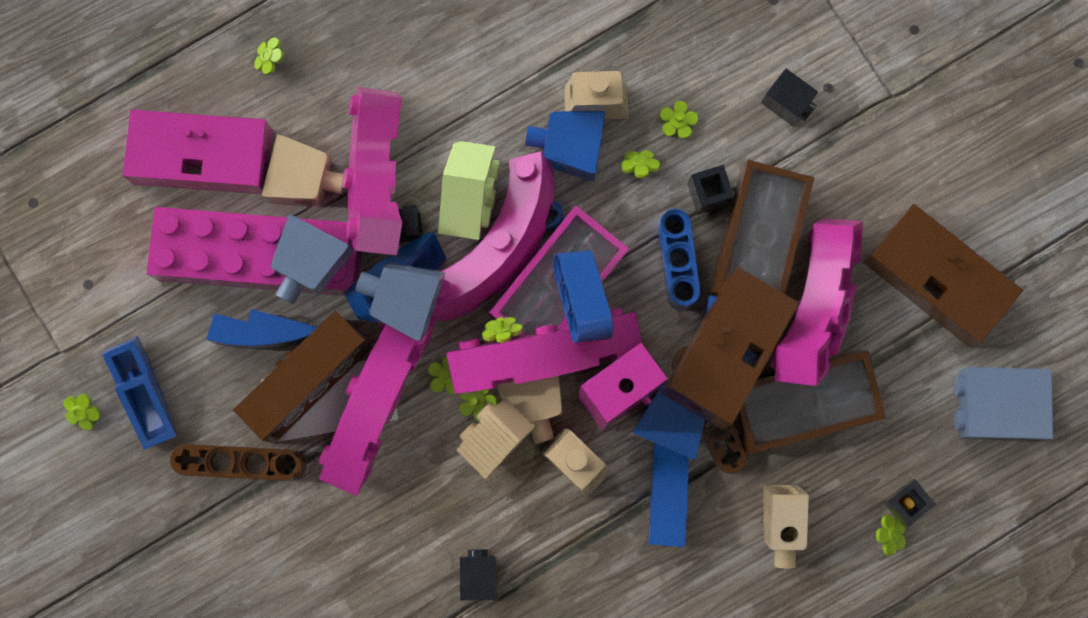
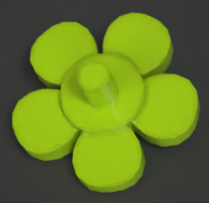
M273 37L268 43L264 41L260 44L257 50L260 56L254 62L256 70L263 71L266 75L274 73L275 63H281L284 58V51L279 49L281 47L280 39Z
M675 102L673 110L669 107L661 110L660 119L663 122H667L662 127V132L666 136H674L677 130L679 138L686 139L690 137L692 133L690 126L697 124L698 115L694 111L686 113L688 107L685 102Z
M647 150L641 151L640 155L636 151H629L624 155L625 161L621 163L623 172L631 173L634 171V175L637 178H646L649 175V171L656 172L660 168V162L654 159V153Z
M499 317L486 323V330L483 331L482 336L486 341L497 340L498 343L510 341L513 336L521 334L523 328L521 324L516 323L515 318L507 317L503 319V317Z
M446 356L442 360L443 367L437 362L429 366V374L433 377H438L430 382V387L434 392L440 393L446 385L448 394L455 395Z
M489 389L459 393L461 399L468 401L459 406V411L466 417L473 414L475 420L480 421L476 416L490 402L496 406L497 397L491 394L487 395Z
M80 394L77 398L68 396L63 401L65 409L68 410L65 414L66 420L72 425L79 423V426L84 430H91L94 427V421L101 417V411L98 407L91 406L92 400L86 394Z
M885 515L881 519L883 528H879L876 531V539L878 543H884V554L893 556L897 550H903L905 547L906 539L901 535L905 531V526H902L892 515Z

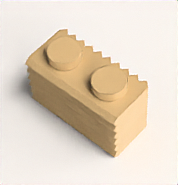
M504 398L496 406L492 402L487 404L476 416L480 423L477 425L473 422L459 436L463 442L456 451L484 479L488 478L499 468L534 429V424L529 423V419L524 418V414L519 413V409L514 408V404H510L509 399Z

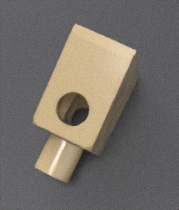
M576 72L571 75L564 88L565 111H605L604 119L629 118L628 87L622 72Z
M277 134L261 196L270 204L321 206L325 191L338 194L344 193L345 188L342 185L343 174L331 171L332 160L325 152Z
M559 375L515 384L514 381L497 385L502 400L504 398L509 399V403L514 404V408L519 409V413L524 414V418L529 419V423L534 424V429L531 433L535 445L555 439L549 420L562 416Z
M564 427L554 437L555 439L551 440L540 452L578 490L588 497L611 472L607 465L571 430Z
M763 485L764 542L771 550H774V566L777 568H795L796 550L807 549L809 495L798 485ZM785 527H789L786 533L781 534Z

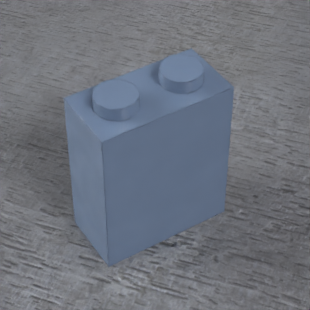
M966 367L958 370L959 375H956L954 379V393L956 396H959V410H956L954 414V427L956 430H959V438L1025 441L1053 439L1052 369Z

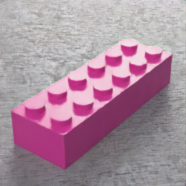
M154 207L146 274L157 281L277 291L285 277L271 269V263L288 217ZM301 219L347 243L352 248V255L320 293L345 296L344 292L360 277L362 251H355L352 240L346 238L347 222ZM303 288L301 293H313L306 288Z

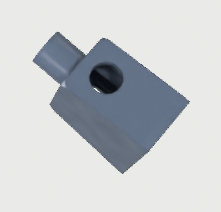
M290 214L271 263V269L285 277L275 295L292 305L295 304L303 288L319 295L352 255V248L347 243Z
M388 264L383 268L380 277L362 272L357 282L356 292L374 298L369 312L372 317L420 341L427 333L445 273L411 266Z

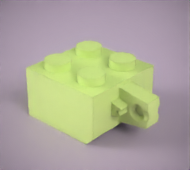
M464 141L453 144L443 173L438 234L479 240L482 228H489L491 211L494 210L497 192L494 189V183L497 181L500 160H494L495 146Z

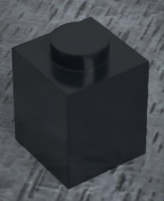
M785 68L767 91L761 103L791 126H794L799 118L806 121L817 107L813 100L818 91Z
M724 164L691 174L687 183L698 215L729 206L735 197Z
M488 549L468 550V556L460 557V601L496 600V556H489Z

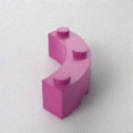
M357 86L356 95H351L348 109L349 115H353L349 168H345L342 182L343 188L348 189L349 219L346 228V238L352 240L355 251L397 256L403 221L400 217L397 203L391 202L396 187L395 160H390L391 155L389 152L390 139H397L402 97L397 92Z
M541 151L509 159L510 173L507 195L495 224L471 253L459 262L441 271L445 273V277L433 314L442 322L471 312L480 307V303L495 292L497 294L502 292L521 273L536 252L547 228L545 222L549 208L553 205L555 187L554 167Z
M822 219L813 223L808 236L811 256L802 300L798 301L799 304L795 312L796 317L789 332L773 350L771 357V366L775 370V381L817 386L830 370L828 359L830 355L837 356L853 308L857 284H851L853 263L858 264L861 261L863 221Z
M621 307L610 309L613 334L612 338L607 340L574 343L568 326L557 329L556 324L536 327V334L512 338L504 343L496 341L481 344L480 338L459 342L460 349L447 352L454 392L459 394L492 389L499 384L514 381L515 384L599 366L600 361H616L642 343L636 311L622 313Z
M432 315L427 333L420 341L381 322L380 330L382 332L360 376L354 375L347 387L346 394L350 398L339 421L331 445L325 446L319 459V464L323 465L319 480L358 496L371 474L382 440H379L384 426L389 424L401 399L405 389L404 382L410 370L414 372L431 341L438 319L437 316Z

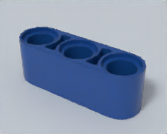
M673 208L667 210L660 219L658 239L668 303L672 308L684 311L690 309L700 295V285L691 221L685 211ZM669 220H677L681 223L683 231L678 234H672L666 230L665 223ZM676 252L684 254L687 259V265L681 268L673 266L669 259L670 255ZM680 285L686 286L691 290L692 298L688 301H681L675 296L674 289Z
M592 251L555 254L553 260L554 275L573 342L580 343L611 339L613 334L612 316Z

